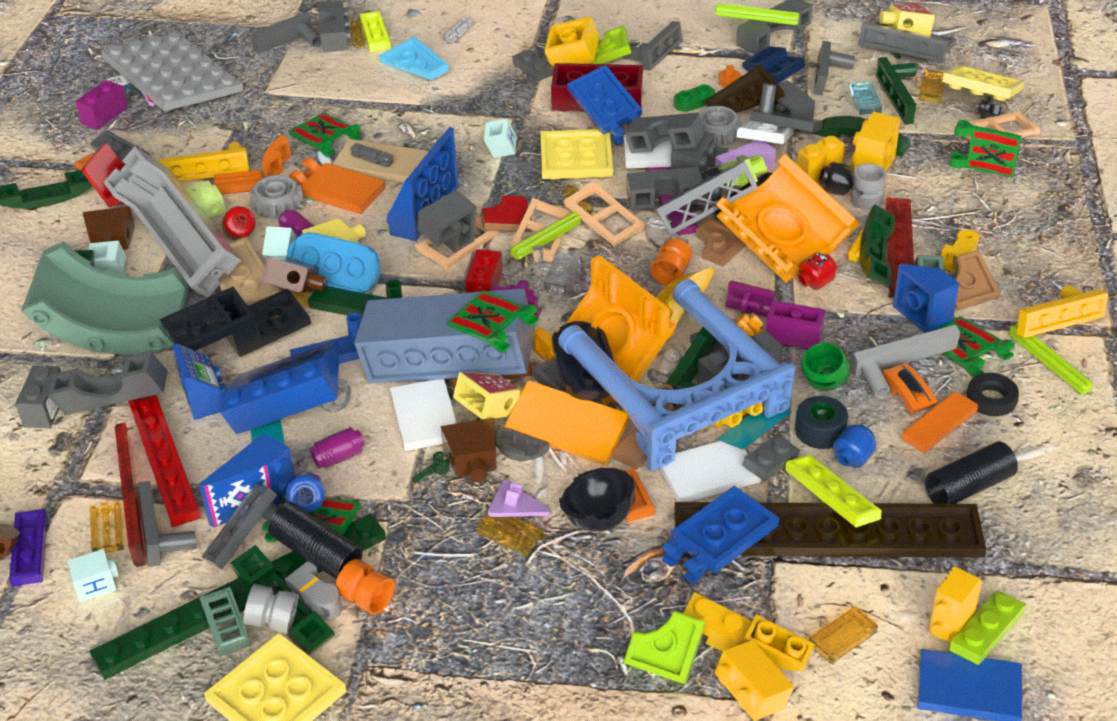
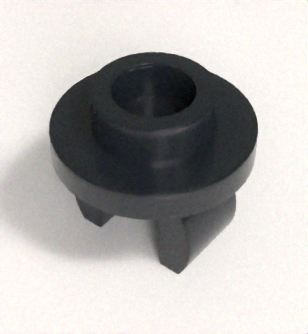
M987 96L985 100L980 101L978 113L981 114V119H985L987 114L998 116L1001 113L1002 106L990 104L991 97Z

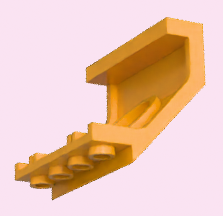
M784 154L778 160L781 165L763 184L758 186V189L734 202H730L722 197L716 205L721 209L717 217L787 283L799 274L798 266L801 261L815 252L830 255L861 223L791 158Z
M600 255L591 259V286L589 291L566 322L567 324L582 321L591 323V327L596 329L597 326L601 328L606 334L615 364L637 383L677 326V324L669 319L670 308L665 303L660 302L646 289H643L629 276L622 273L611 262H608ZM540 327L535 330L533 351L547 362L555 358L552 349V336L554 333L549 334ZM609 395L601 399L602 405L606 406L613 402L614 398Z

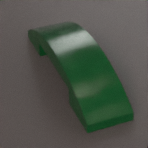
M856 116L825 118L822 120V130L815 131V135L823 137L835 136L838 138L840 134L854 137L857 131H861L864 120L868 119ZM899 133L896 156L903 157L910 146V141Z
M82 170L64 173V182L19 190L16 183L0 186V205L12 208L47 207L77 197L90 189L92 184L83 174Z
M875 204L871 208L860 243V264L867 276L885 287H889L891 285L892 267L886 264L887 239L894 233L895 216Z
M256 545L230 562V566L249 593L254 583L272 587L274 595L284 590L293 592L276 574L275 566ZM298 598L294 621L287 636L310 655L334 637L335 632L316 611L311 612Z

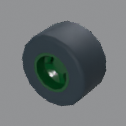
M813 396L805 399L799 404L796 412L795 431L797 437L802 443L812 448H833V442L847 427V408L840 401L832 397Z

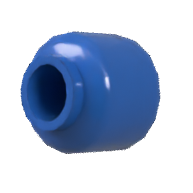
M849 425L833 442V450L840 464L857 468L866 463L876 451L877 444L873 432L868 427Z
M312 472L296 474L290 480L286 489L287 502H293L308 513L314 512L321 507L326 494L323 480Z

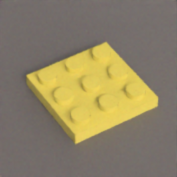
M962 65L944 73L942 81L949 83L948 87L960 90L962 87L971 89L970 92L973 94L984 95L985 92L992 94V98L1006 101V98L1009 99L1022 91L1025 84L1023 80Z
M599 129L541 131L542 179L613 177L609 132L603 135Z
M278 633L207 690L204 695L206 701L229 721H313L346 692L345 683Z

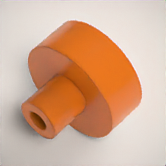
M727 65L725 70L719 72L718 83L721 87L725 88L740 78L741 74L734 70L733 65Z

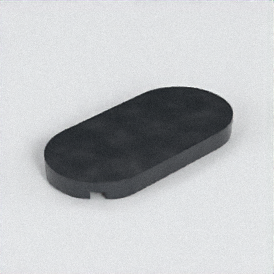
M582 321L564 324L560 327V331L557 333L555 331L552 336V349L564 390L577 399L587 401L608 397L610 394L572 354H567L558 343L560 334L567 327L577 325L614 362L605 332L598 326L596 329L591 327V323Z

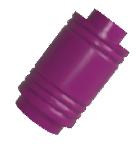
M296 210L284 211L278 220L279 227L291 228L297 235V238L301 236L302 230L315 226Z
M349 427L313 443L314 446L310 447L309 450L317 468L324 467L327 469L362 453V446L365 445V442L359 430L354 431L352 427Z

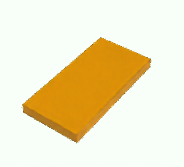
M528 380L504 427L549 442L550 447L608 466L613 450L617 447L630 417L626 412L592 401L577 399L568 393Z

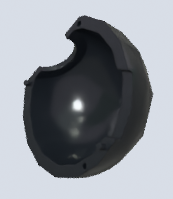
M597 468L578 474L565 489L562 497L559 498L560 508L574 525L583 530L598 532L611 530L620 525L632 510L635 502L633 478L626 471L617 468Z

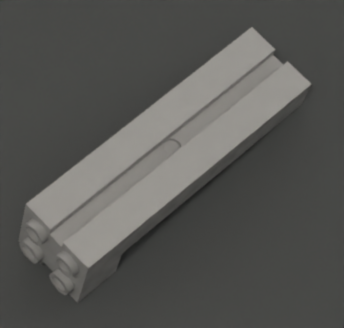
M134 146L122 160L126 165L121 170L115 168L103 183L116 199L134 210L189 286L202 295L210 297L221 284L219 278L222 274L229 275L240 263L241 259L171 170Z

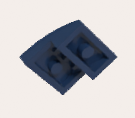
M769 46L744 61L742 66L749 72L761 64L775 82L780 83L805 67L804 58L787 56L786 48Z

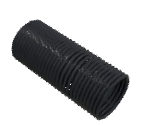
M997 441L928 473L925 477L927 494L934 504H956L1014 476L1018 470L1017 458L1013 450L1006 443Z
M293 502L281 505L270 518L268 524L270 536L336 580L340 571L349 561L362 559L363 551L361 547Z

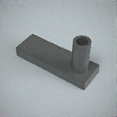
M308 12L252 32L253 49L257 54L303 37L311 46L316 47L321 43V37L312 29L311 15Z
M672 21L644 47L630 46L632 53L623 56V58L641 60L644 70H652L683 41L680 22Z
M822 41L817 59L813 94L822 96L828 78L829 64L852 69L855 56L830 51L831 42Z
M763 83L760 107L758 110L750 112L749 120L810 132L822 130L823 121L773 112L776 85Z
M150 481L138 482L139 508L147 566H160V553L196 549L195 531L158 535Z
M255 484L201 557L211 565L223 569L262 516L266 521L270 520L274 512L279 508L272 502L277 494L268 487Z

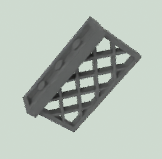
M874 21L872 23H862L858 44L942 63L944 62L945 54L956 45L957 39L933 33L929 36L891 28L886 24Z

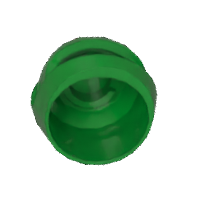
M819 343L805 352L801 361V370L813 387L822 391H830L846 383L850 375V363L847 355L838 346L831 343Z

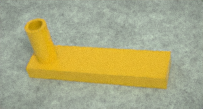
M231 142L228 145V150L156 159L168 167L179 182L212 178L216 174L249 171L246 147L242 148L238 142Z
M1066 285L1060 292L1061 299L1020 309L1016 334L1026 338L1103 318L1108 292L1099 289L1084 293L1070 285Z

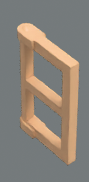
M1020 112L969 122L975 126H989L993 130L1007 132L999 124L1016 120L1025 129L1010 133L1022 135V137L1040 134L1039 127ZM965 136L969 141H971V136Z
M595 181L564 200V204L570 210L576 212L577 215H581L584 222L614 247L631 236L640 233L646 227L642 220L634 216ZM596 193L610 206L591 216L577 203ZM618 211L633 225L614 236L599 222Z
M533 198L511 246L522 241L521 238L526 228L538 232L547 227L530 220L535 209L559 219L572 212ZM564 234L554 239L550 250L540 247L530 254L538 256L539 259L552 262Z
M476 214L475 226L485 233L449 258L431 248L429 245L433 242L428 238L415 244V248L425 257H429L448 269L498 235L499 231L484 230L482 220Z

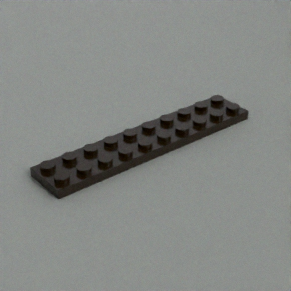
M675 502V528L711 502ZM758 502L779 517V525L739 556L985 558L986 545L977 504L873 503L882 510L881 519L855 527L826 503Z

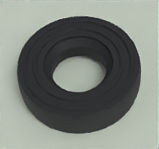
M983 373L975 376L970 381L967 389V398L978 404L977 412L988 416H1003L1015 409L1019 399V389L1014 381L1004 375ZM994 390L1001 393L1004 397L992 399L983 395L982 392Z

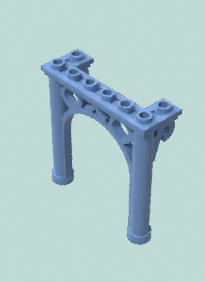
M685 279L675 287L673 299L725 347L729 356L724 369L715 377L702 384L676 390L647 387L629 378L579 326L572 325L567 327L558 339L559 346L567 354H572L628 414L639 432H636V440L641 451L647 455L648 469L650 471L667 466L675 461L676 440L692 434L710 424L717 423L719 420L739 413L757 403H764V415L767 418L783 413L790 408L795 366L792 363L780 365L701 292L700 287L691 279ZM737 356L741 358L742 362H736ZM747 374L751 378L738 381L733 379L732 375ZM649 401L656 402V406L653 407ZM667 403L684 406L676 411H669L664 408Z

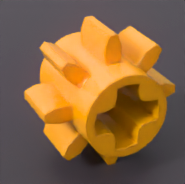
M743 313L734 321L750 337L763 331L760 327L764 323L754 313L750 316Z

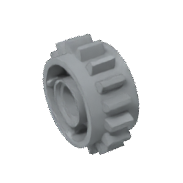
M710 106L699 112L704 131L715 134V144L718 147L728 146L736 138H739L737 137V131L742 126L741 117H737V113L732 109L724 106Z
M273 175L261 179L252 188L253 192L250 193L252 209H256L257 214L260 213L262 216L270 219H279V216L286 210H297L298 207H301V202L303 201L301 185H297L296 180L283 175Z

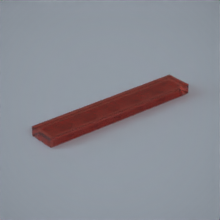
M886 198L885 210L895 216L894 233L887 239V265L892 267L891 285L888 287V297L894 298L899 265H914L911 199Z
M126 422L115 424V436L128 548L133 564L136 567H141L147 564L132 445Z

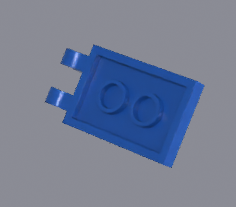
M604 65L567 84L569 93L603 135L609 132L617 146L624 143L622 136L625 135V132L620 126L627 122L630 124L634 118H641L642 109L610 69Z
M734 485L671 531V541H668L662 547V550L667 553L662 557V561L672 567L679 562L685 552L689 553L694 558L689 559L684 564V567L689 570V572L684 574V578L690 583L695 584L702 578L707 569L717 573L778 527L779 517Z

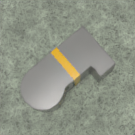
M307 561L285 578L286 585L294 593H298L299 599L311 612L316 611L324 621L333 620L341 613L342 608L338 588L331 583L321 581L318 576L317 567L311 562Z

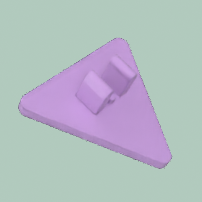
M503 480L490 505L488 515L491 517L550 515V509L522 491L523 485Z

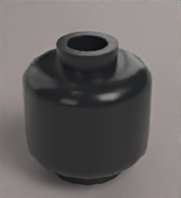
M830 162L827 166H823L819 176V184L822 185L826 192L844 196L849 189L852 190L853 169L848 165Z

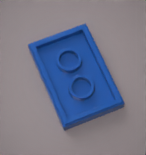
M921 649L917 709L995 721H1021L1022 663L985 658L980 665H977L957 654Z

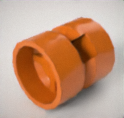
M676 238L665 241L650 266L652 277L660 284L667 286L676 278L683 276L693 258L691 247L686 242Z
M360 559L351 560L343 567L335 585L340 596L351 603L355 601L359 608L371 615H377L382 612L390 603L395 591L393 579L380 571H375L372 566Z

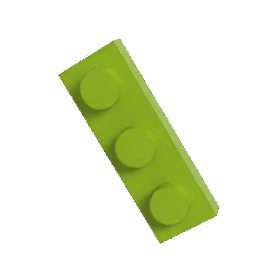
M996 591L951 640L949 651L980 665L1021 618L1026 604L1000 591Z

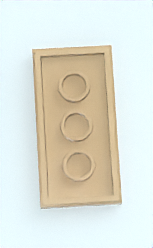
M349 139L332 165L377 179L404 183L429 151ZM359 143L364 145V148L368 146L393 155V163L389 167H385L351 155V146Z
M247 237L228 242L241 261L229 275L223 273L219 278L221 284L218 286L220 292L234 286L244 302L249 306L281 291L278 286L261 282L265 265Z

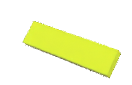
M810 454L786 462V472L853 526L859 527L881 519V509Z

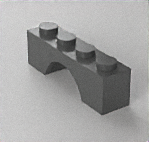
M785 0L770 10L798 13L799 22L796 26L749 20L737 27L736 46L756 55L770 46V35L772 32L777 30L799 31L811 24L813 5L803 0Z
M152 351L126 356L123 372L115 376H94L78 368L54 373L48 396L65 415L164 393L168 371Z

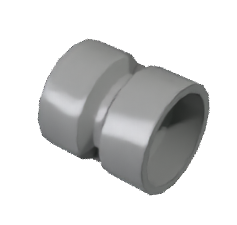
M862 164L855 168L851 202L854 206L865 210H871L875 204L881 206L886 171L879 165Z
M254 583L247 599L243 624L262 628L268 623L269 628L274 632L288 635L296 614L298 593L284 590L274 595L272 587Z

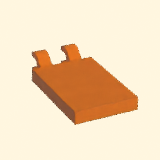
M306 158L302 162L303 166L308 167L303 173L294 170L289 174L290 178L297 181V185H301L304 197L358 214H362L386 189L384 180L328 163L320 166L312 158Z

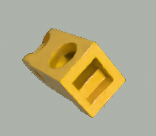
M961 230L958 232L953 246L945 244L941 253L945 270L955 272L953 260L956 256L977 250L976 247L980 239L977 232Z

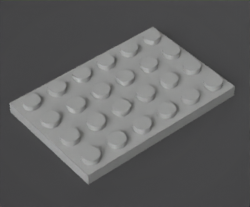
M171 32L161 37H150L144 41H132L122 46L114 45L102 50V58L137 89L148 96L164 112L243 92V84L177 32Z

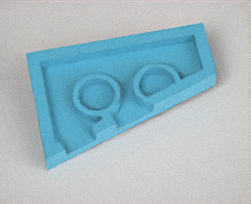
M415 36L379 55L381 63L429 80L438 78L449 71L448 64Z

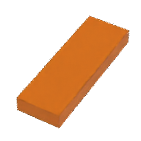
M955 391L903 432L902 440L921 452L926 453L974 415L978 410V404Z

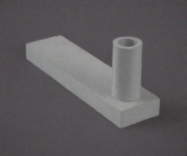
M956 325L855 352L853 353L851 370L855 377L865 375L876 397L884 396L890 391V387L881 370L954 350L957 348L960 331Z

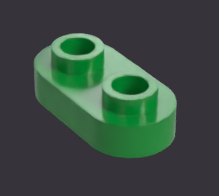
M702 84L689 90L680 91L674 96V108L678 111L688 112L706 106L704 101L714 95L715 90L709 85Z

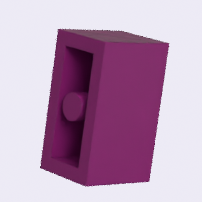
M108 80L102 81L98 86L86 92L75 101L81 124L97 130L128 108L123 85Z
M772 300L767 316L766 331L781 345L809 349L821 343L826 309Z

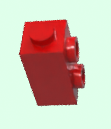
M476 250L465 280L466 293L482 292L483 290L492 291L494 286L499 284L503 272L501 251Z

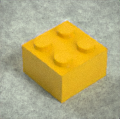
M591 16L551 25L544 51L552 66H554V63L590 64L594 62L600 36Z
M873 111L869 119L864 120L861 131L856 132L853 140V145L856 146V150L851 158V165H854L853 175L855 168L862 164H875L882 167L885 171L888 170L896 156L901 118Z

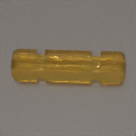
M359 19L356 21L352 20L350 25L354 46L356 48H363L365 46V38L361 26L362 23Z
M569 184L565 185L563 190L566 198L578 192L575 185ZM586 199L577 203L588 214L593 212V208Z

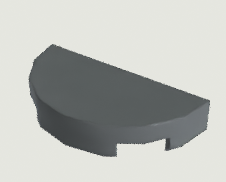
M500 425L496 431L497 448L504 456L518 461L534 460L549 451V442Z

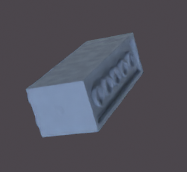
M524 288L487 291L520 305H529ZM480 292L368 300L354 344L369 384L458 378L459 372L498 375L525 374L528 370L535 327L534 325H527L517 317L503 330L508 336L505 342L510 344V348L501 353L489 343L447 325V322Z

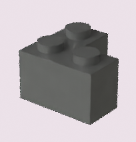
M454 190L418 212L417 230L437 247L444 243L456 253L474 242L476 205L457 190Z

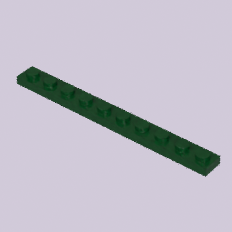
M371 513L350 523L343 535L361 547L362 551L386 540L384 529ZM292 551L271 563L275 566L276 574L285 582V578L308 560ZM317 567L318 573L323 571ZM239 578L205 594L208 595L230 587L239 612L245 610L249 596L248 590ZM198 597L90 650L91 658L103 679L106 680L208 629L209 625L200 598ZM227 598L209 603L210 609L228 603ZM231 609L214 614V619L231 614Z

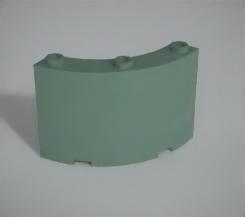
M64 241L43 251L21 310L33 323L61 340L95 352L122 355L139 354L148 351L164 350L174 345L162 327L160 319L184 309L189 284L175 267L157 273L143 274V277H128V273L107 268L103 271L91 266V261L76 253Z

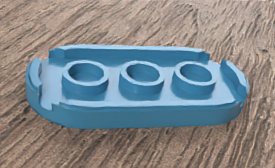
M307 232L294 239L287 250V257L319 267L318 275L328 277L327 286L366 293L375 287L381 275V262L377 253L371 247L362 243Z

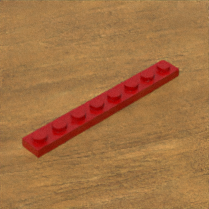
M157 395L129 400L128 403L171 526L175 527L200 519L199 508Z

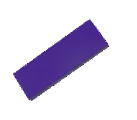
M46 509L15 513L14 528L18 529L20 534L18 542L11 552L9 581L12 587L43 582L48 518Z

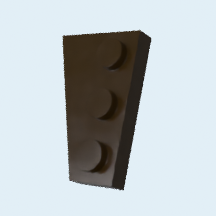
M760 64L706 99L704 103L706 107L724 106L738 113L760 105L763 83L776 85L774 100L785 97V94Z

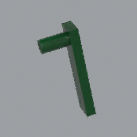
M887 57L878 58L876 70L878 82L905 125L914 124L917 104L900 77L915 76L917 71L916 64L891 65Z
M397 279L387 281L385 284L387 298L327 286L324 292L313 291L308 299V306L311 309L342 315L360 313L363 317L368 300L403 298L401 282Z
M702 327L665 385H670L674 390L698 385L692 383L698 373V359L709 355L718 342L704 327Z

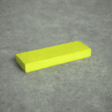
M380 11L359 14L370 52L391 49L390 40Z

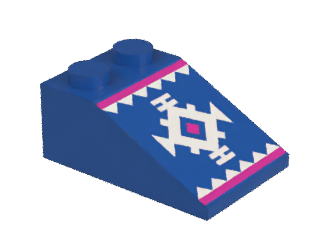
M263 433L200 482L199 487L209 525L216 527L227 523L255 484L268 487L276 493L277 496L272 501L276 505L283 501L282 496L290 480L295 476L290 448L268 434Z

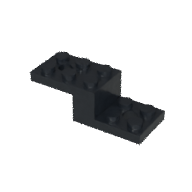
M234 286L160 319L162 327L173 344H180L197 351L226 337L239 357L312 324L310 316L289 289L282 290L247 306Z

